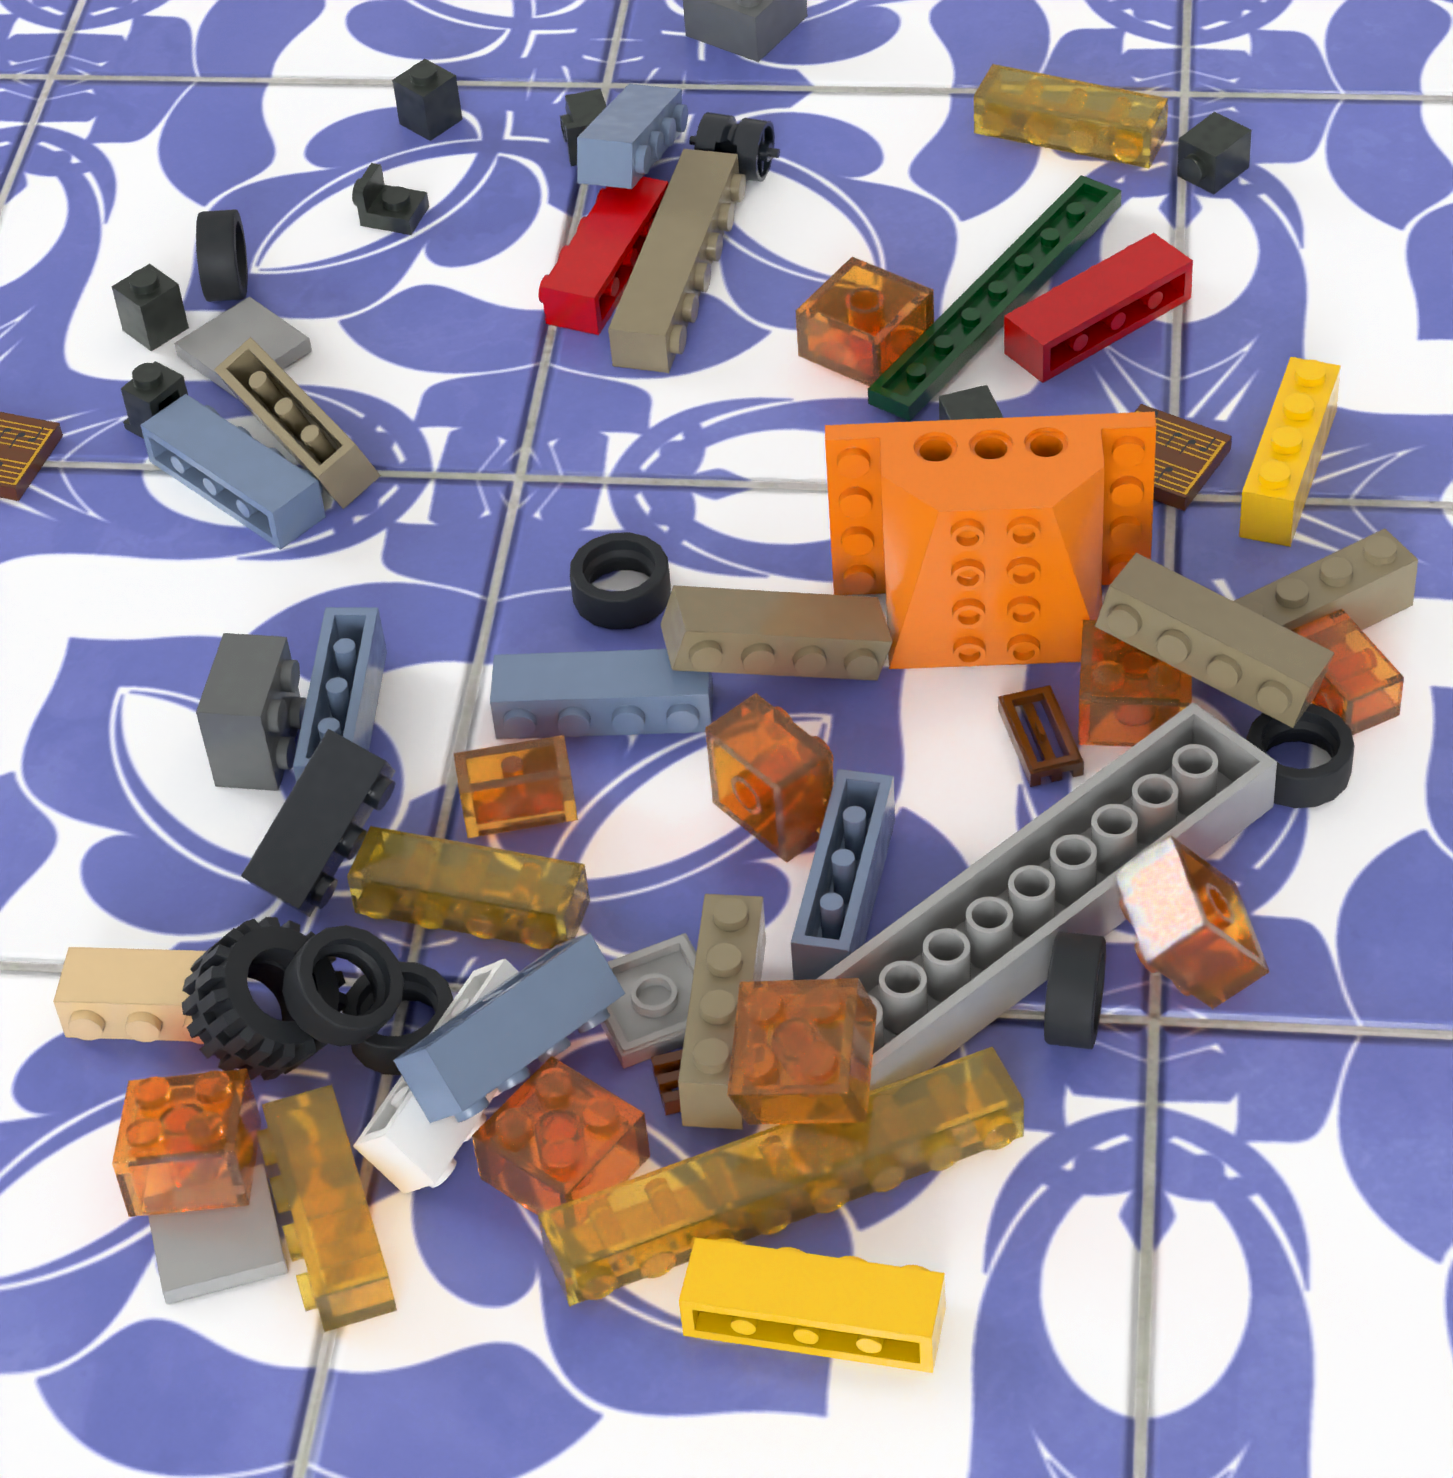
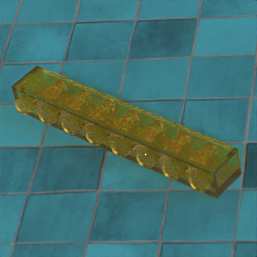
M992 1046L538 1213L543 1248L569 1306L585 1300H598L606 1297L617 1288L644 1278L660 1277L669 1272L673 1267L689 1262L695 1237L711 1240L730 1238L743 1242L761 1234H774L793 1222L817 1213L833 1212L849 1201L873 1192L889 1191L905 1180L932 1170H945L959 1160L985 1150L1001 1149L1009 1145L1013 1140L1024 1136V1099Z

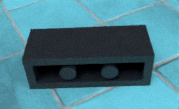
M328 729L241 877L308 917L311 916L315 907L322 909L328 903L337 887L338 880L334 878V875L344 858L351 860L361 848L367 834L363 826L373 809L380 811L391 797L395 788V781L392 780V777L396 771L384 759Z

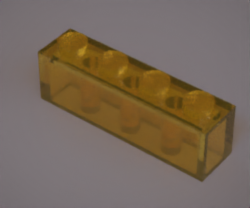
M996 64L991 65L974 94V133L1149 169L1167 136L1168 98Z
M374 826L369 827L347 875L355 913L364 914L374 919H391L418 924L428 929L440 928L472 934L482 939L494 938L527 944L536 949H552L558 944L574 939L590 902L585 864Z
M332 1084L262 1104L268 1128L256 1132L265 1165L269 1166L278 1163L281 1175L269 1178L278 1213L291 1210L294 1223L282 1226L291 1260L294 1262L304 1259L308 1272L296 1275L305 1311L318 1308L324 1332L397 1311L385 1261Z

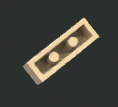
M68 947L53 1000L65 1037L82 1040L129 1039L140 1042H153L155 1040L191 1041L197 1044H204L199 1036L191 1038L187 1026L193 1020L191 1016L183 1015L182 1002L190 995L182 990L185 979L193 973L190 968L206 951Z

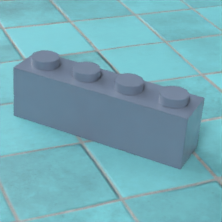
M628 84L577 137V183L632 189L645 174H648L653 164L661 159L662 154L669 146L673 145L681 132L686 130L688 107L682 104V89Z
M185 394L141 424L149 461L280 550L326 517L321 496L323 494L322 485L309 470H302L288 461L276 448H268L253 438L245 428L241 426L236 427L228 422L213 407L209 405L204 406Z
M325 607L293 763L296 782L328 729L369 751L387 655L378 607Z
M667 649L494 655L490 706L496 739L712 732V672L672 670Z
M843 769L837 770L791 939L793 982L796 988L807 987L865 943L895 824L894 776Z
M587 933L556 945L393 1061L430 1123L453 1115L457 1122L460 1123L488 1107L489 1102L485 1096L497 1088L499 1092L506 1091L530 1076L531 1073L527 1065L538 1058L539 1062H544L566 1050L571 1045L567 1036L576 1029H578L579 1033H584L608 1019L610 1014L607 1007L622 997L625 992L591 933Z

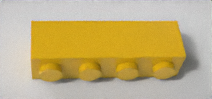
M1290 357L1242 490L1239 537L1291 547L1337 412L1341 365Z
M695 1237L679 1297L683 1336L933 1373L946 1310L945 1273L930 1271L918 1265L899 1267L867 1262L855 1256L837 1258L809 1254L792 1247L774 1249L746 1245L730 1238L711 1240Z

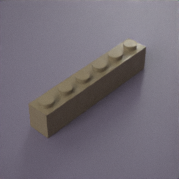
M683 148L608 328L612 366L669 373L676 354H683L686 345L688 323H694L697 319L701 291L707 292L709 288L711 265L713 261L718 262L720 260L724 232H730L733 227L736 202H742L744 199L746 177L745 174H739L738 154Z

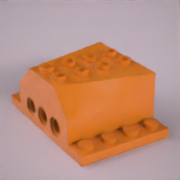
M1155 411L825 425L834 595L886 594L887 626L892 638V645L888 652L889 669L1104 661L1103 631L1095 627L1102 608V585H1110L1135 553L1151 560L1156 448Z

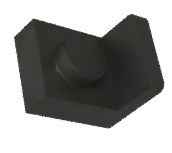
M371 163L362 178L356 180L352 191V201L357 206L360 226L412 235L429 208L427 192L385 185L381 164Z

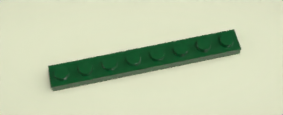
M1081 175L868 388V404L910 422L1004 326V316L1023 306L1121 206L1122 190Z

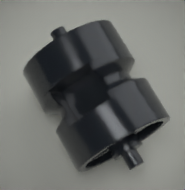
M706 112L699 123L696 136H691L689 144L695 146L694 150L738 154L739 174H745L746 180L764 181L770 170L772 159L779 158L780 149L774 148L775 132L771 121L743 118L737 124L735 117L732 115Z

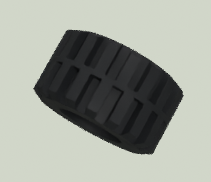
M265 917L259 923L254 918L243 922L237 928H233L192 965L190 970L193 973L185 979L182 990L190 995L182 1002L183 1015L192 1017L193 1022L187 1026L191 1038L199 1036L204 1043V1046L199 1049L208 1059L214 1054L220 1059L218 1068L227 1073L238 1068L240 1078L253 1080L260 1074L263 1080L275 1079L282 1073L286 1075L327 1045V1043L319 1042L300 1029L287 1010L282 992L285 970L294 955L315 935L312 931L305 936L300 933V924L289 920L280 926L277 917ZM334 956L324 957L317 961L313 968L312 976L315 987L328 1005L341 1012L347 1007V995L339 992V988L346 983L342 971L334 970L332 963L337 960ZM247 978L261 982L274 994L281 1009L282 1020L267 1015L257 1006L250 994Z

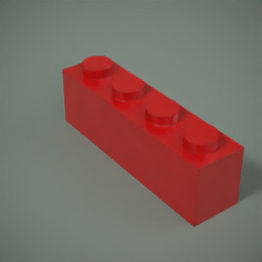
M643 176L632 189L606 186V188H602L599 191L595 205L587 217L581 218L577 232L569 245L563 246L554 268L549 275H545L541 280L538 297L544 306L546 324L595 335L601 333L620 302L668 187V181Z
M1153 232L1005 315L1004 354L1044 383L1191 299L1193 260Z

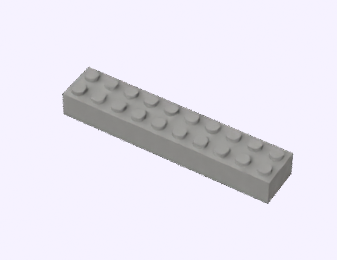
M1194 702L775 1009L773 1014L777 1055L857 1125L1047 981L1054 940L1059 931L1104 937L1272 809L1274 805L1277 761Z

